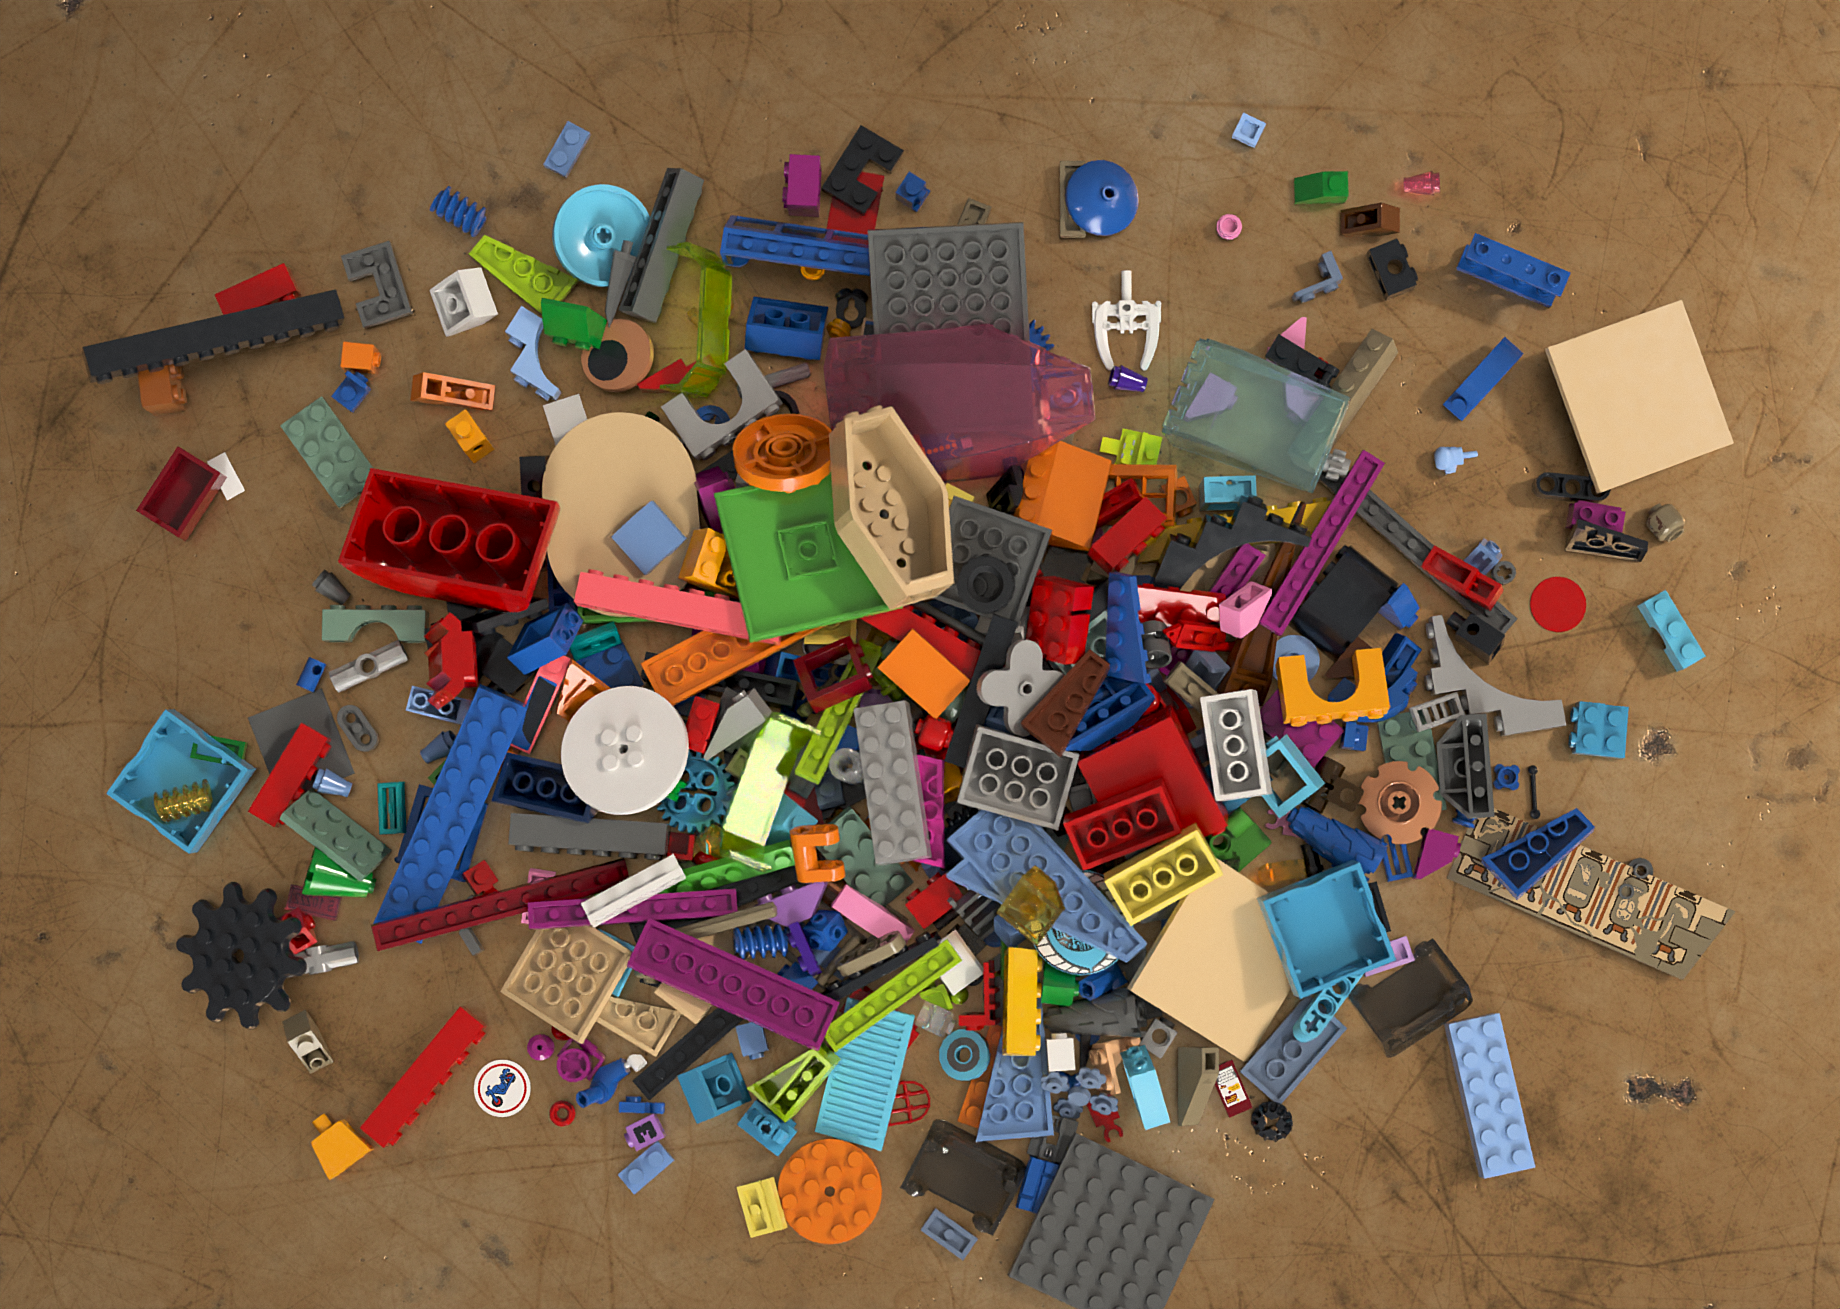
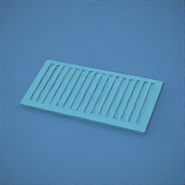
M848 997L844 1013L861 1001ZM894 1010L839 1051L834 1052L841 1060L828 1075L815 1132L882 1151L915 1019L913 1014Z

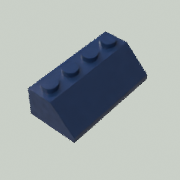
M506 753L491 800L492 802L589 823L599 812V810L585 803L574 793L565 778L562 764Z

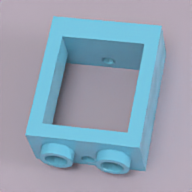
M1256 475L1204 477L1199 485L1200 511L1235 510L1241 495L1246 497L1249 495L1257 496Z
M1287 734L1281 739L1275 736L1265 744L1267 748L1266 755L1269 757L1279 749L1306 785L1284 802L1273 788L1272 794L1262 795L1279 819L1325 784Z
M1133 1046L1126 1051L1120 1052L1134 1103L1145 1130L1170 1123L1156 1070L1146 1046Z

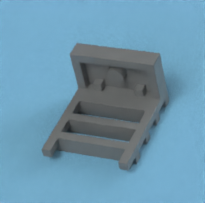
M973 890L968 891L957 902L950 897L947 901L982 941L994 931V917L1009 908L983 895L978 898L981 894Z

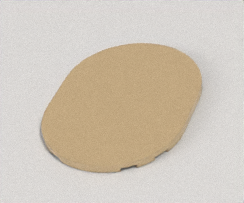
M614 412L602 414L575 426L559 441L552 451L543 475L542 498L557 501L560 505V513L551 537L547 555L556 579L573 599H575L580 572L588 573V569L601 571L603 576L613 578L614 574L629 577L628 581L638 583L639 579L654 582V586L664 588V584L678 586L679 591H682L688 584V582L679 579L678 576L693 531L701 529L698 490L694 485L696 474L690 456L683 444L662 424L651 418L634 413ZM650 501H654L687 539L650 574L644 575L612 539V536ZM590 609V610H592V611H595V612H597V613H600V614H603V615H607V616H613V617H631V616H626V615H621V614H616V613H610V612H605V611Z

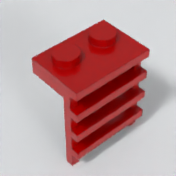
M994 960L983 962L984 1012H964L959 1015V1026H966V1031H978L984 1029V1026H993L1001 1022V1017H996V1009L1001 1007V1001H995V993L1000 991V986H995V977L1000 976V970H995Z

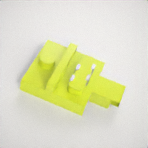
M1123 428L1120 440L1102 437L1099 452L1116 456L1115 464L1156 465L1163 437Z

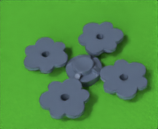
M1082 1067L1079 1070L1076 1080L1081 1082L1082 1087L1075 1086L1070 1088L1069 1083H1067L1068 1078L1060 1076L1055 1071L1041 1076L1042 1089L1055 1094L1060 1093V1091H1068L1067 1100L1059 1098L1058 1102L1053 1105V1110L1058 1112L1063 1118H1079L1080 1113L1083 1111L1082 1106L1088 1104L1089 1101L1092 1104L1091 1108L1103 1115H1109L1111 1111L1116 1112L1118 1110V1099L1116 1097L1108 1096L1106 1093H1100L1099 1096H1091V1093L1087 1090L1089 1088H1101V1085L1106 1082V1076L1101 1074L1096 1068Z

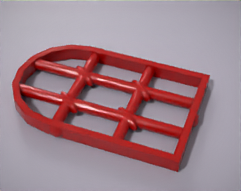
M905 1080L899 1082L898 1085H903L904 1093L896 1094L895 1099H905L906 1107L893 1109L891 1114L905 1112L908 1115V1120L894 1123L889 1121L888 1126L911 1124L922 1119L927 1114L930 1108V1095L922 1084L916 1081ZM907 1084H916L923 1090L910 1092L907 1089ZM927 1095L928 1104L910 1105L909 1096ZM926 1108L920 1117L912 1119V1110Z

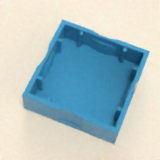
M165 709L144 739L137 755L127 763L106 794L133 814L149 821L159 833L188 854L197 853L253 775L256 768L238 757L237 754L222 743L216 741L175 709ZM193 742L198 745L196 754L221 758V763L223 764L190 758Z
M1350 860L1257 898L1293 995L1299 999L1334 986L1349 976L1366 973L1396 960L1384 925L1376 914L1373 896L1360 862Z

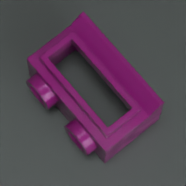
M1578 500L1574 504H1569L1566 528L1571 529L1577 519H1581L1622 533L1626 512L1621 511L1622 508Z

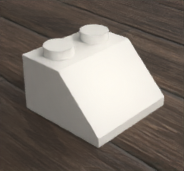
M481 267L457 270L429 290L446 337L482 325L498 315Z

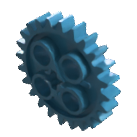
M688 751V759L683 774L689 773V780L684 790L697 791L698 788L703 792L716 791L717 795L710 796L695 793L693 796L687 792H679L677 802L665 797L660 801L662 804L657 807L658 811L665 812L662 819L670 820L669 825L673 828L678 825V830L684 832L687 828L690 834H694L696 828L699 833L704 834L705 826L713 831L714 822L722 825L723 822L720 817L722 815L729 817L730 815L721 800L727 796L726 792L730 788L737 785L734 782H729L734 776L726 773L725 768L727 764L721 765L722 759L718 756L714 760L712 757L706 761L704 754L697 752L694 757L693 753ZM709 775H714V782L710 786H706V778ZM685 798L686 806L678 810V802ZM707 800H710V809L706 812H703V803Z

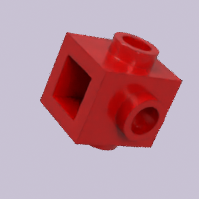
M299 907L278 918V920L283 921L290 917H296L301 922V932L293 937L289 943V948L294 954L318 942L313 929L316 927L314 919L309 913L305 915Z

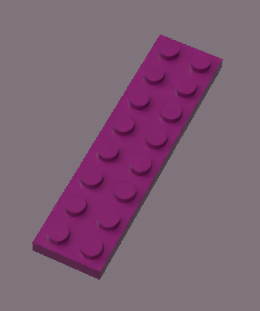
M648 918L627 963V967L816 1051H819L840 1004L836 1000L651 918Z

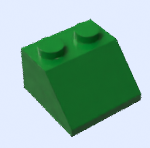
M547 298L541 299L544 334L552 338V343L561 346H567V343L575 344L574 347L589 351L590 347L600 349L607 319L587 306Z

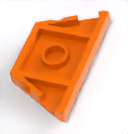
M571 659L566 670L556 713L570 722L575 713L589 699L611 688Z

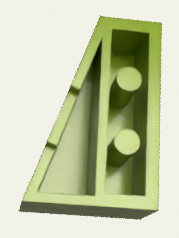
M822 1042L819 1051L813 1049L806 1051L758 1080L747 1089L786 1123L799 1112L840 1062L841 1058Z

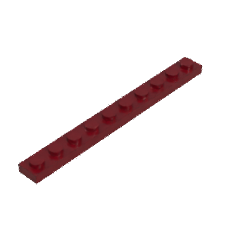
M621 858L371 924L376 949L378 952L528 912V903L574 900L600 893L628 879L629 874L625 859Z

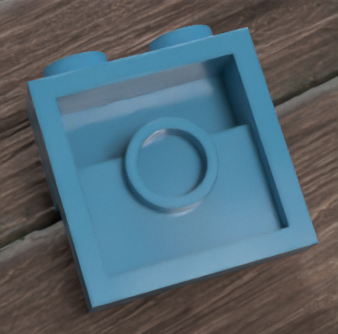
M1582 701L1576 702L1575 707L1571 708L1570 720L1574 722L1573 732H1570L1568 746L1572 748V754L1625 758L1629 707Z

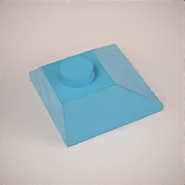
M777 788L763 805L767 811L750 825L746 826L745 829L768 846L791 840V829L804 825H816L818 820Z

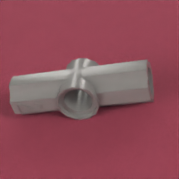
M397 640L369 654H362L356 660L330 671L329 675L337 692L340 693L369 678H376L380 673L409 659L401 641ZM367 660H373L375 664L373 671L365 673L363 664Z
M355 941L332 946L322 945L305 949L304 952L297 954L292 953L294 956L301 957L306 961L307 970L305 974L309 973V975L359 963V952Z

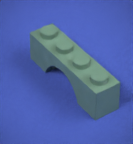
M330 605V609H322V640L325 642L352 643L355 635L362 627L379 622L391 626L398 640L402 643H427L424 635L425 629L429 628V612L422 610V606L408 605L407 610H397V606L382 605L381 610H371L370 605H356L355 610L345 609V605Z

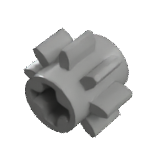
M1335 448L1332 454L1325 453L1320 469L1327 472L1325 479L1337 482L1339 476L1346 477L1351 460L1345 458V451Z

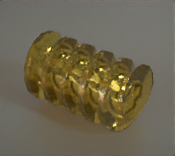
M206 779L202 780L201 788L197 782H193L192 790L189 789L187 784H184L182 786V793H180L177 787H173V795L171 796L167 789L163 790V798H160L157 792L154 793L156 811L165 823L170 822L172 818L178 820L182 816L190 817L192 813L198 815L201 811L209 812L212 808V792Z

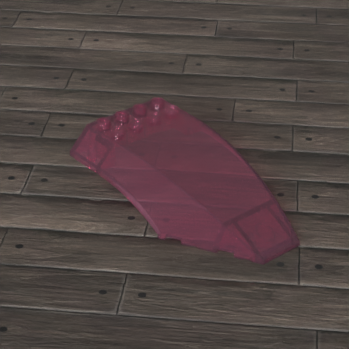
M988 323L925 331L829 338L823 369L831 430L833 431L836 428V424L843 421V417L849 413L858 412L861 415L867 413L868 409L876 406H882L883 409L893 407L944 483L1002 476L1011 465H1021L1096 420L1090 367L1074 363L1069 358L1051 353L1046 348L1030 341L1021 340L1018 336L998 330ZM866 462L868 470H870L871 466L868 462Z

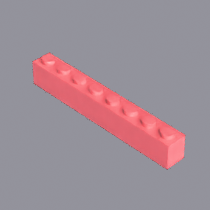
M588 569V573L580 572L574 603L577 606L749 639L741 604L730 601L729 596L715 594L714 597L704 596L705 592L696 589H690L689 593L679 591L678 586L664 584V588L654 586V582L639 579L638 583L628 581L629 577L614 574L613 578L603 576L601 571ZM782 636L760 640L759 642L780 645Z

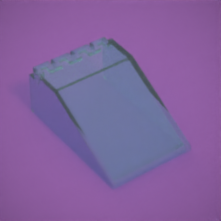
M1200 338L1196 342L1190 356L1191 359L1197 361V364L1188 362L1181 382L1188 386L1187 388L1178 386L1171 403L1178 410H1168L1162 425L1163 435L1173 446L1313 493L1351 398L1242 349L1208 338L1206 340Z

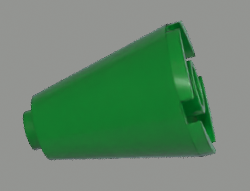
M314 847L302 894L366 897L367 893H373L376 879L372 878L373 872L360 882L322 851Z

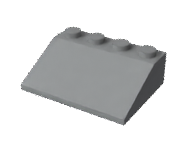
M976 724L957 803L1058 830L1079 754L1074 751L1065 750L1060 758L1041 742Z

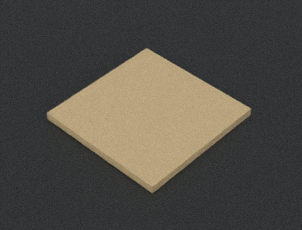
M1682 300L1545 348L1597 494L1734 443Z
M1217 859L1222 867L1223 875L1180 899L1127 989L1247 1063L1291 990L1257 900L1258 897L1269 892Z

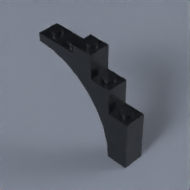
M1241 495L1230 523L1223 516L1217 514L1209 516L1205 514L1194 542L1191 541L1190 537L1181 533H1177V536L1169 534L1149 584H1153L1154 587L1168 589V586L1181 590L1196 570L1213 557L1228 549L1262 541L1290 542L1308 547L1312 536L1310 531H1308V527L1301 523L1293 522L1292 525L1284 522V519L1279 515L1273 513L1266 515L1267 507L1263 503V499L1254 495H1249L1248 497Z

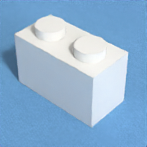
M1050 1033L1051 1038L1045 1039L1048 1071L1075 1070L1073 1038L1067 1037V1033Z

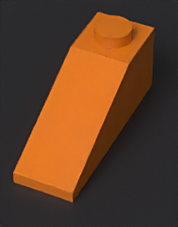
M422 372L413 375L410 401L491 411L493 410L495 385Z

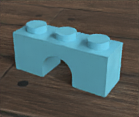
M1666 590L1637 606L1649 627H1654L1661 635L1666 646L1664 652L1677 672L1706 657Z

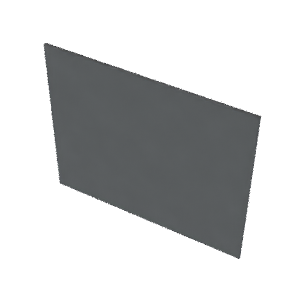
M322 688L248 717L269 774L301 723L307 724L331 739L329 745L332 747L328 755L324 759L320 758L316 764L318 770L319 768L323 770L327 768L341 778L355 774ZM316 775L311 781L307 780L302 788L305 790L304 794L312 788Z

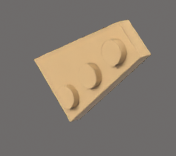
M610 996L596 1022L657 1057L682 1013L677 1010Z

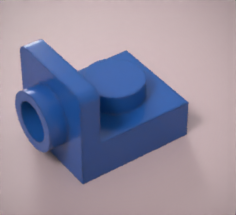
M347 370L345 373L347 377L331 397L353 413L371 391V388L366 384L368 382L366 377L358 371L352 374Z
M1352 721L1343 722L1342 729L1345 731L1341 734L1340 749L1365 751L1368 726L1358 725L1357 722Z

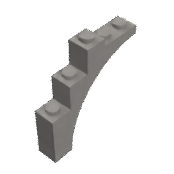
M1432 616L1428 619L1429 623L1425 625L1428 639L1432 638L1433 648L1430 649L1432 664L1436 663L1437 667L1427 670L1428 675L1424 676L1426 690H1430L1431 696L1462 691V696H1459L1465 714L1496 712L1497 716H1494V725L1496 731H1500L1501 737L1566 725L1562 700L1538 701L1523 699L1504 693L1484 682L1466 665L1456 652L1447 634L1443 616Z

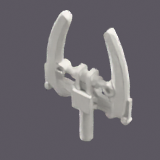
M1124 270L1121 271V300L1116 305H1110L1111 301H1105L1102 305H1098L1097 302L1092 303V324H1094L1096 345L1105 368L1111 371L1114 363L1109 351L1107 331L1117 329L1120 330V334H1124V330H1129V334H1133V330H1147L1145 349L1140 363L1141 370L1145 371L1148 369L1157 347L1159 323H1161V302L1156 301L1155 304H1151L1148 301H1142L1143 304H1136L1132 300L1131 271ZM1116 316L1120 319V322L1111 323L1107 321V317ZM1136 316H1146V321L1143 323L1133 322Z

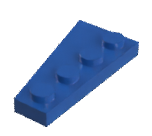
M1112 572L1109 573L1105 661L1110 664V670L1106 676L1142 684L1151 683L1150 673L1147 674L1145 661H1148L1147 650H1143L1141 637L1144 634V628L1138 617V611L1141 607L1136 576Z

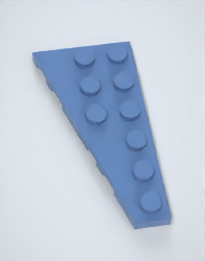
M1037 998L1036 1008L1041 1009V1023L1036 1024V1035H1040L1041 1044L1040 1051H1036L1035 1056L1002 1055V1026L975 1142L1054 1135L1050 1091L1044 1090L1041 1087V1076L1048 1075L1041 998Z

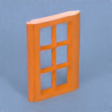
M1111 464L1108 479H1115V487L1121 484V479H1130L1132 477L1133 479H1141V495L1143 498L1145 496L1147 498H1166L1165 512H1162L1167 517L1164 526L1174 527L1177 465ZM1147 479H1167L1166 493H1146ZM1124 512L1102 526H1114L1128 512Z

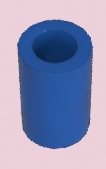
M308 657L296 685L314 692L326 664Z

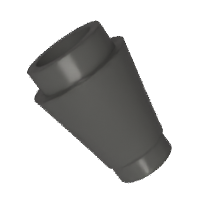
M324 570L312 584L316 588V592L339 605H343L351 595L332 571L329 573Z

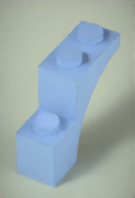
M521 306L505 331L510 337L508 341L520 349L525 346L510 370L515 376L513 380L525 388L528 384L537 389L535 394L546 401L549 398L557 401L561 391L545 377L539 363L538 344L544 328L543 319Z

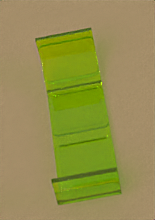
M679 242L677 245L667 246V250L695 259L701 266L697 359L694 366L679 384L660 385V389L677 394L683 393L692 398H705L717 386L719 378L722 375H726L727 367L724 363L728 361L730 332L728 317L731 312L732 276L730 271L723 267L725 264L714 251L689 242Z
M772 712L752 742L739 783L724 818L720 832V856L760 872L772 870L771 866L764 864V845L798 753L812 735H821L822 731L779 712Z

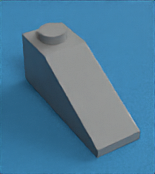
M755 688L747 693L745 690H742L732 697L733 703L727 709L704 755L706 761L762 724L772 714V711Z

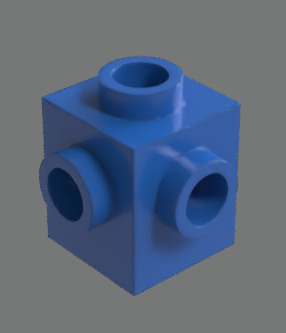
M819 909L803 928L811 949L832 951L848 933L839 911Z

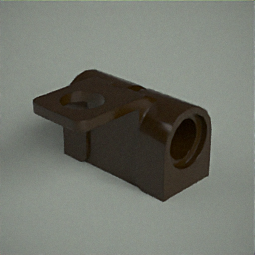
M1323 756L1314 770L1325 784L1300 804L1322 814L1328 801L1349 812H1353L1362 798L1364 790L1341 778L1346 768L1344 765ZM1345 788H1349L1355 793V798L1351 803H1344L1340 798V793Z

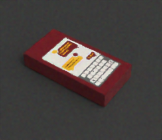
M1231 1059L1219 1064V1075L1215 1082V1087L1228 1117H1233L1253 1108L1233 1060Z

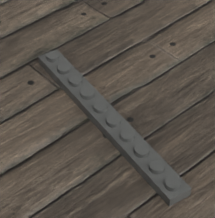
M1320 466L1313 476L1335 495L1345 478L1339 476L1337 482L1325 479L1327 472L1321 471ZM1369 489L1356 514L1470 614L1476 615L1505 634L1516 622L1517 618L1498 601L1491 611L1484 609L1422 569L1421 565L1434 545Z

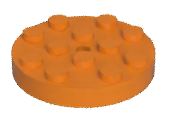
M778 414L759 419L745 427L734 441L733 457L735 469L739 476L749 485L764 490L792 493L798 489L819 484L831 472L829 434L832 430L823 422L800 414Z
M824 1138L805 1144L788 1159L779 1178L778 1194L785 1219L798 1234L813 1242L838 1244L857 1237L872 1223L880 1207L882 1183L875 1163L863 1149L845 1140ZM831 1186L834 1188L835 1193L833 1196L825 1194L826 1187Z

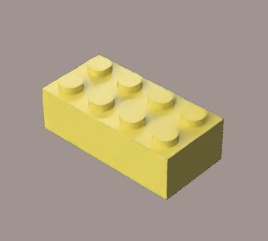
M1194 823L1183 829L1181 834L1161 841L1104 873V882L1128 923L1132 926L1222 876L1223 872L1222 867L1197 824Z

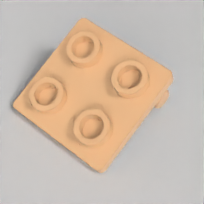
M1122 1037L1092 1044V1049L1089 1051L1091 1064L1095 1065V1068L1107 1078L1106 1082L1101 1085V1088L1097 1089L1098 1091L1107 1095L1120 1094L1116 1067L1122 1060L1120 1052L1126 1051L1130 1047L1138 1046L1140 1038Z

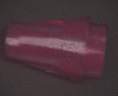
M1429 171L1404 178V193L1434 196V193H1440L1439 173Z

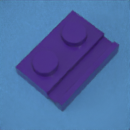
M797 921L788 925L791 932L787 933L792 947H798L801 956L797 957L803 972L808 970L812 977L822 973L800 923Z

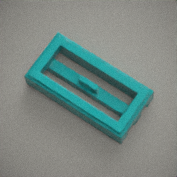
M613 621L575 636L569 650L574 661L621 644L622 640Z
M405 782L377 783L379 835L406 833ZM386 788H389L388 813L390 814V829H388Z

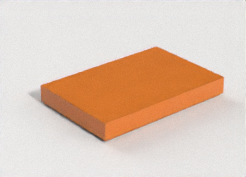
M913 628L878 666V669L935 719L971 681Z

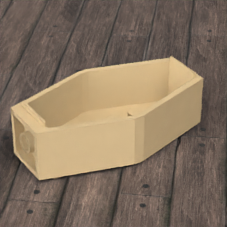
M876 406L868 409L867 413L861 415L858 412L849 413L843 417V421L836 424V428L829 434L833 512L837 533L890 610L937 597L954 584L949 502L946 486L893 407L883 409L882 406ZM863 462H868L871 469L865 470L862 466ZM881 510L887 513V519L880 517L879 512ZM897 559L904 561V568L897 566Z

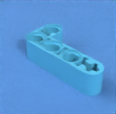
M1363 974L1352 975L1336 983L1341 989V994L1335 993L1332 986L1317 992L1294 1024V1037L1298 1041L1306 1043L1319 1036ZM1318 1003L1326 1007V1014L1319 1011ZM1313 1020L1315 1023L1310 1026L1308 1033L1306 1031V1024Z

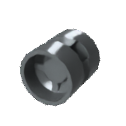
M1155 620L1141 623L1144 628V634L1141 635L1143 650H1147L1148 661H1145L1146 669L1165 667L1172 660L1171 648L1168 643L1169 638L1162 632V630L1167 628L1166 624Z

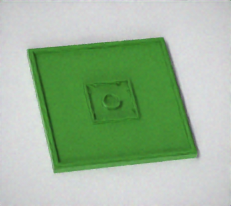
M863 462V468L868 470L866 462ZM831 472L819 484L798 489L792 493L764 490L751 485L714 493L750 643L903 608V606L891 610L888 608L837 533L834 524Z

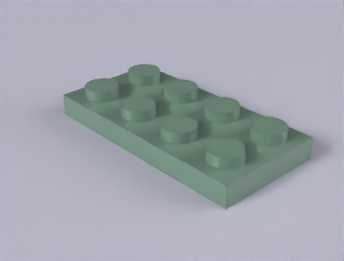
M322 396L280 425L339 508H342L362 493L370 468H373V466Z
M1422 710L1417 711L1422 725L1427 724ZM1410 712L1400 713L1390 719L1376 722L1384 764L1404 761L1408 762V768L1411 771H1415L1419 766L1424 768L1432 775L1439 786V790L1434 793V798L1437 801H1442L1441 811L1447 810L1445 799L1440 795L1438 761L1431 728L1417 733ZM1396 796L1394 798L1396 801L1395 808L1401 807L1404 809L1406 807L1404 804L1406 801L1405 797L1399 798Z
M312 788L286 809L280 817L282 822L360 882L377 868L392 851Z
M850 806L828 823L838 826L840 841L832 845L816 847L827 860H841L844 862L846 876L843 879L851 888L886 907V905L914 883L899 863L888 865L876 864L871 830Z

